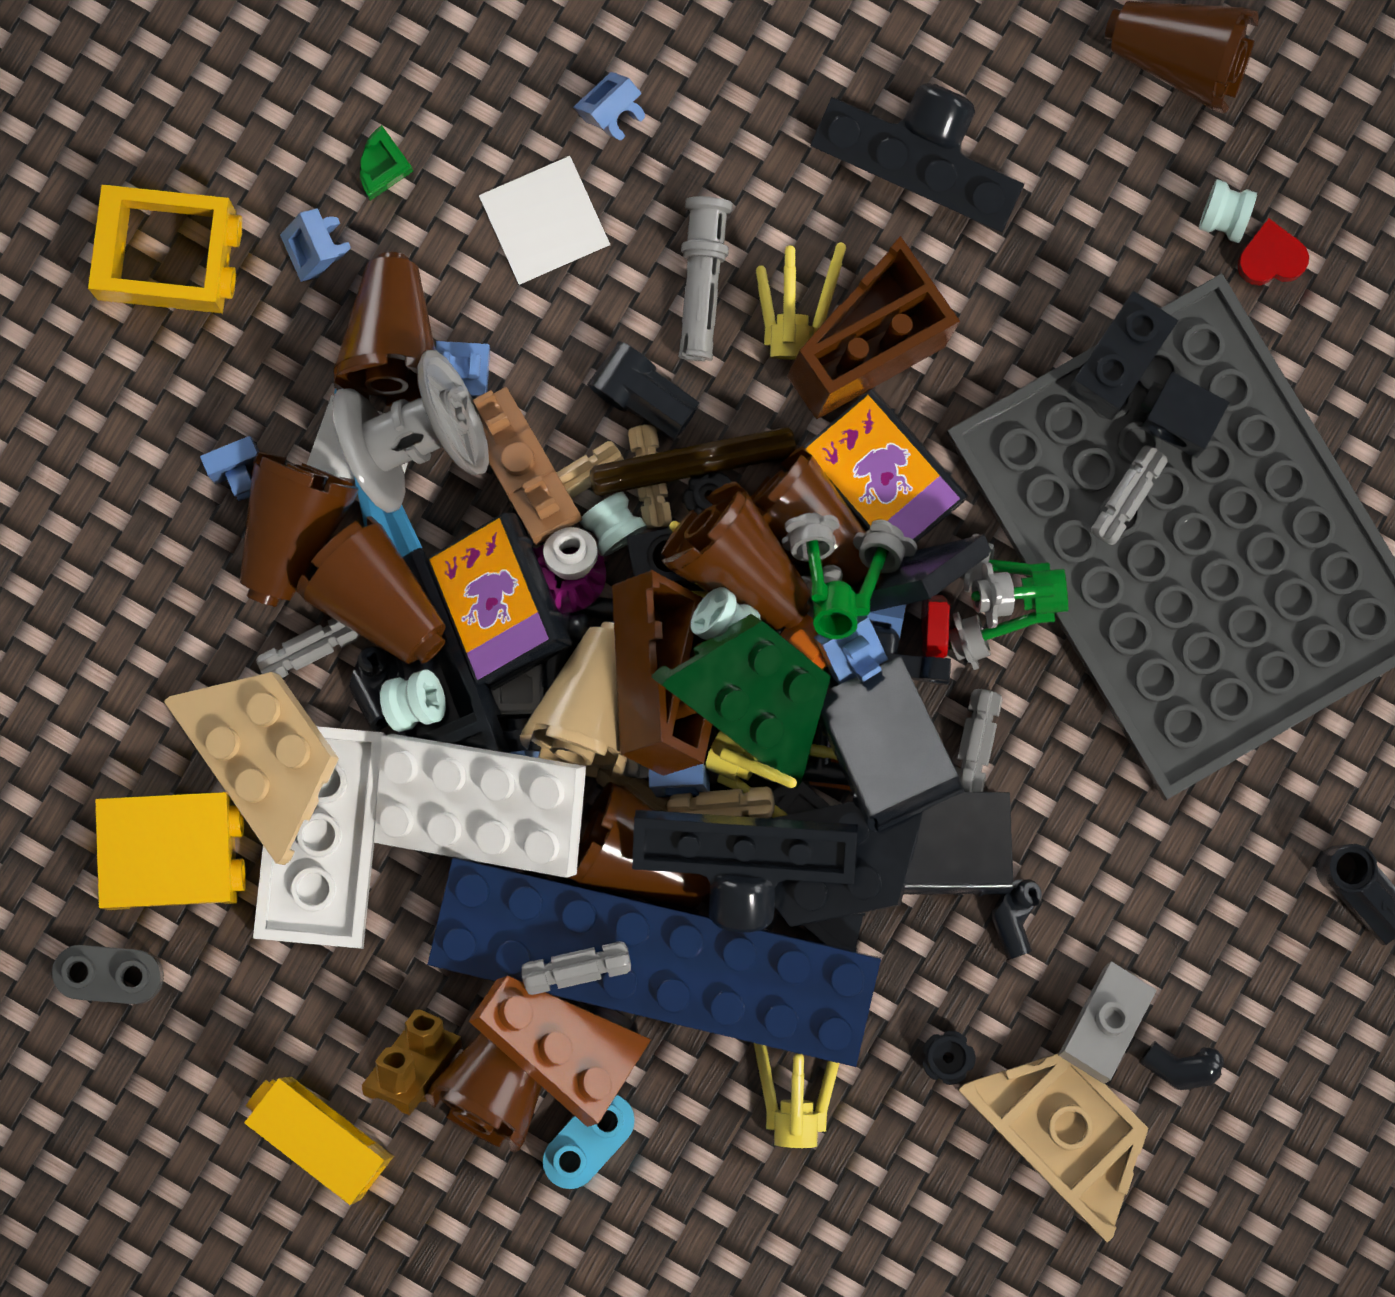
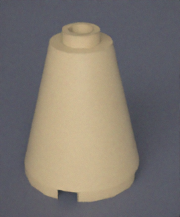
M603 622L601 627H590L525 724L520 735L521 744L526 749H528L530 741L541 747L539 758L586 766L585 776L596 778L600 768L612 770L609 779H617L623 775L627 763V758L622 756L620 752L614 623Z

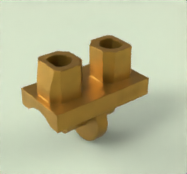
M414 1010L405 1022V1030L391 1047L385 1048L376 1059V1067L362 1084L363 1095L371 1099L379 1098L385 1100L402 1113L410 1116L420 1102H427L424 1096L430 1085L442 1074L461 1049V1036L444 1030L441 1018L422 1010Z

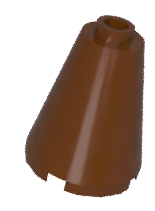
M1127 1L1122 10L1113 9L1106 26L1105 39L1112 41L1111 51L1211 110L1227 113L1230 107L1224 101L1225 95L1236 97L1255 42L1245 38L1247 25L1258 27L1259 17L1258 11L1244 7Z
M385 252L379 254L376 259L369 261L365 267L333 375L334 388L336 390L351 388L368 400L369 395L387 397L386 406H392L393 402L400 399L412 402L421 398L418 387V363L426 350H435L419 267L402 253Z
M802 446L780 463L787 470L786 473L781 470L772 478L767 476L750 497L782 548V539L788 536L785 523L789 519L806 513H818L822 516L832 515L837 517L839 528L833 532L836 539L835 549L831 555L821 559L822 568L826 565L839 567L843 574L842 582L857 588L864 583L869 568L860 560L859 550L855 548L853 540L857 533H865V530L816 459ZM784 549L794 565L810 573L809 562L794 558L791 551Z
M257 452L253 462L240 583L249 588L246 595L248 598L265 605L277 607L279 599L288 601L292 599L297 591L298 581L302 574L306 577L312 568L313 563L311 561L328 543L356 499L359 488L352 486L353 483L313 466L302 463V466L294 463H288L285 466V457L267 452Z
M737 482L726 483L706 497L712 504L711 507L705 509L699 515L692 510L681 521L663 547L661 554L666 559H663L662 562L669 570L709 593L719 587L727 588L734 593L739 605L747 604L752 606L759 612L760 620L773 630H778L783 626L786 629H791L804 619L810 609V605L807 603L810 597V590L747 491Z
M372 516L366 517L367 526L364 528L357 521L353 522L334 536L317 553L311 562L318 570L310 581L302 574L298 581L297 592L310 605L405 663L411 664L416 660H419L421 663L428 662L445 644L442 634L446 625L384 527Z
M608 782L599 792L585 816V819L589 820L583 835L580 836L577 874L567 878L578 885L692 910L696 909L701 902L709 904L710 882L706 876L694 873L632 869L634 817L636 810H653L624 786Z
M480 1033L430 1085L424 1097L433 1108L436 1107L439 1100L443 1101L451 1108L446 1118L472 1135L497 1147H500L503 1140L507 1139L510 1142V1151L517 1152L525 1142L542 1086L486 1036Z

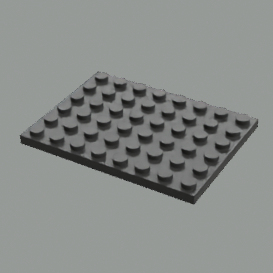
M1222 273L1161 308L1179 321L1112 421L1067 392L1073 380L1097 346L1095 345L946 432L947 437L1022 563L1036 564L1049 562L1050 570L1065 569L1069 610L1068 612L1055 613V618L1164 801L1395 667V557ZM1172 372L1230 402L1206 449L1198 458L1140 429L1147 414L1140 411L1139 408L1154 381L1163 385ZM1146 445L1153 447L1167 457V464L1157 479L1152 478V488L1130 522L1125 521L1124 524L1127 527L1119 540L1113 545L1101 541L1091 532V527L1100 513L1108 510L1105 505L1126 472L1134 468L1132 463L1142 447Z

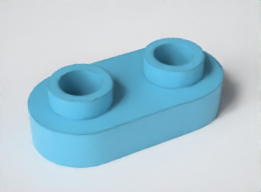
M616 1095L607 1109L614 1112L618 1119L617 1126L612 1131H603L597 1124L587 1127L574 1116L549 1143L543 1155V1168L552 1183L565 1189H575L585 1185L629 1138L634 1128L635 1118L632 1107L623 1097ZM566 1151H574L580 1157V1167L574 1172H567L560 1165V1157Z

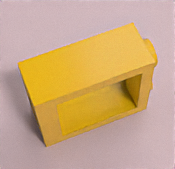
M101 185L88 289L100 301L223 314L225 298L232 299L235 291L236 269L235 267H229L231 247L240 246L242 216L235 215L236 210L229 198ZM130 208L213 217L204 288L121 279Z
M293 1077L278 1078L277 1081L272 1079L270 1082L265 1080L246 1104V1107L252 1111L251 1115L244 1122L247 1126L349 1205L363 1198L394 1157Z

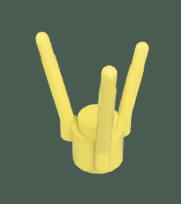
M840 242L835 247L812 326H809L808 315L795 314V248L791 245L785 248L783 314L777 315V324L766 268L764 266L756 268L758 291L765 325L764 345L770 346L771 358L795 360L799 350L826 321L846 251L844 243Z
M721 731L717 734L708 753L705 767L719 774L718 783L732 789H742L743 793H747L751 787L740 780V778L748 781L752 774L755 773L789 788H794L797 785L795 778L758 762L755 757ZM812 744L810 756L837 760L832 748ZM775 805L772 818L788 815Z
M754 1043L766 1105V1129L774 1130V1145L788 1148L817 1147L818 1132L826 1131L827 1110L840 1063L827 1062L816 1108L813 1111V1102L803 1100L804 1056L803 1054H794L791 1100H781L779 1110L767 1047Z

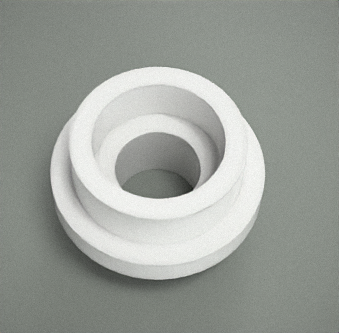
M568 527L554 532L547 539L543 554L545 563L550 571L560 578L576 580L584 577L593 568L597 561L598 550L596 541L591 534L580 528ZM566 548H579L574 554H564L561 552Z

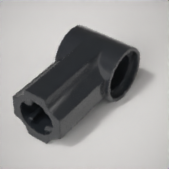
M618 341L587 383L588 387L616 409L622 412L629 410L674 442L692 420L700 406V402L657 373L655 365L636 349L624 342Z
M1359 844L1336 845L1324 850L1319 856L1316 865L1317 877L1321 884L1340 897L1381 945L1390 943L1395 939V885L1377 866V860L1373 853L1365 846ZM1344 854L1351 856L1357 867L1356 876L1349 883H1345L1340 879L1336 869L1338 860Z

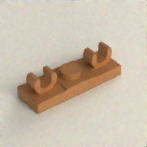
M504 387L495 393L490 390L473 399L488 443L489 465L535 546L547 540L554 532L571 527L582 521L580 512L508 388Z

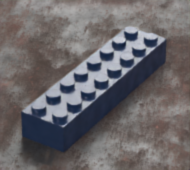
M452 859L427 965L492 981L510 976L523 982L522 965L527 962L543 959L544 964L551 963V957L592 947H595L596 952L603 951L602 945L621 941L625 942L631 960V971L627 974L609 977V973L606 972L601 974L602 979L561 989H558L557 984L550 985L551 991L546 993L840 1064L857 1066L881 957L764 929L744 933L727 931L716 926L709 916L472 860Z

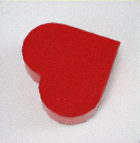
M1268 218L1241 253L1237 268L1240 276L1252 285L1267 284L1273 278L1281 282H1291L1298 279L1305 272L1309 264V253L1307 248L1298 239Z
M935 595L931 599L922 601L923 657H947L950 604L943 595Z

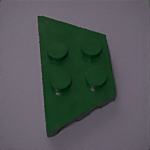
M752 614L731 625L722 636L710 638L693 648L696 656L673 670L663 666L655 671L651 677L761 763L795 778L797 785L794 788H798L806 768L831 678L830 675L766 623Z

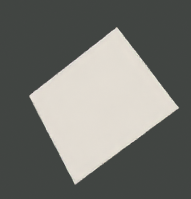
M570 156L479 195L519 285L610 245Z

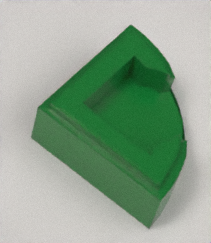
M382 125L367 139L360 162V179L370 201L413 172L412 166Z

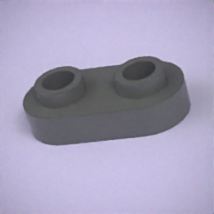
M75 945L65 949L57 956L52 968V978L56 988L64 996L71 999L142 1004L152 1000L159 993L164 981V972L158 959L146 951ZM77 962H83L88 968V976L81 983L75 982L70 975L72 966ZM132 966L138 967L142 972V981L136 987L128 986L124 979L126 970Z

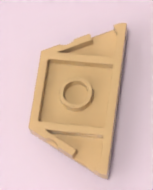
M269 672L169 696L164 701L274 862L286 865L291 861L295 853L290 848L304 820L310 821L319 802V791L329 781L338 762V756L279 674Z
M1059 1053L962 1084L957 1091L1077 1214L1108 1243L1114 1236L1115 1224L1125 1194L1127 1195L1134 1175L1133 1169L1138 1155L1141 1154L1149 1128L1106 1084L1101 1083L1058 1056Z

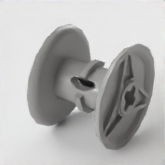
M426 350L418 363V387L421 398L412 402H408L405 399L393 402L391 411L382 415L378 413L366 397L351 388L337 390L332 400L333 421L338 441L348 466L361 489L377 507L386 513L399 510L404 500L405 475L402 465L412 460L417 464L425 463L430 460L431 452L443 447L455 464L471 475L486 473L489 464L488 443L472 396L452 364L437 350Z

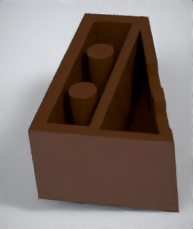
M900 236L878 264L864 276L857 288L842 305L840 304L799 350L787 377L817 420L945 348L960 320Z
M650 570L612 585L620 752L622 756L665 776L703 764L710 738L712 724L651 678L655 671L663 666L673 670L696 656L693 648L706 641L695 635L691 630L693 613L703 597Z

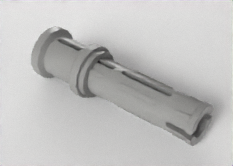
M696 196L685 200V208L690 211L687 241L681 245L683 258L687 259V279L683 305L682 336L678 357L691 361H712L720 263L724 262L729 255V247L724 244L727 214L732 212L733 203L716 197Z

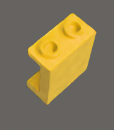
M227 792L95 799L100 909L122 910L130 909L131 907L237 903V891H245L246 888L245 862L243 858L236 859L235 837H243L244 817L236 805H234Z

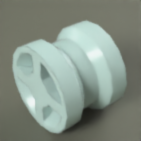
M1216 179L1206 202L1199 229L1208 233L1215 229L1225 232L1229 240L1239 243L1253 211L1257 193L1248 189L1242 192L1231 190L1227 182Z
M623 491L617 492L599 502L582 516L583 520L580 521L584 530L593 532L598 539L597 549L603 557L626 546L627 536L641 534L647 528L642 518L633 516L628 509L629 499Z
M719 587L708 593L698 604L691 619V630L701 639L708 640L722 636L731 625L752 614L760 619V614L750 605H739L734 593L727 588Z
M429 670L415 672L408 680L400 677L386 680L381 686L380 704L383 715L391 728L397 732L413 729L419 721L427 725L439 722L444 717L446 710L444 691L439 679Z

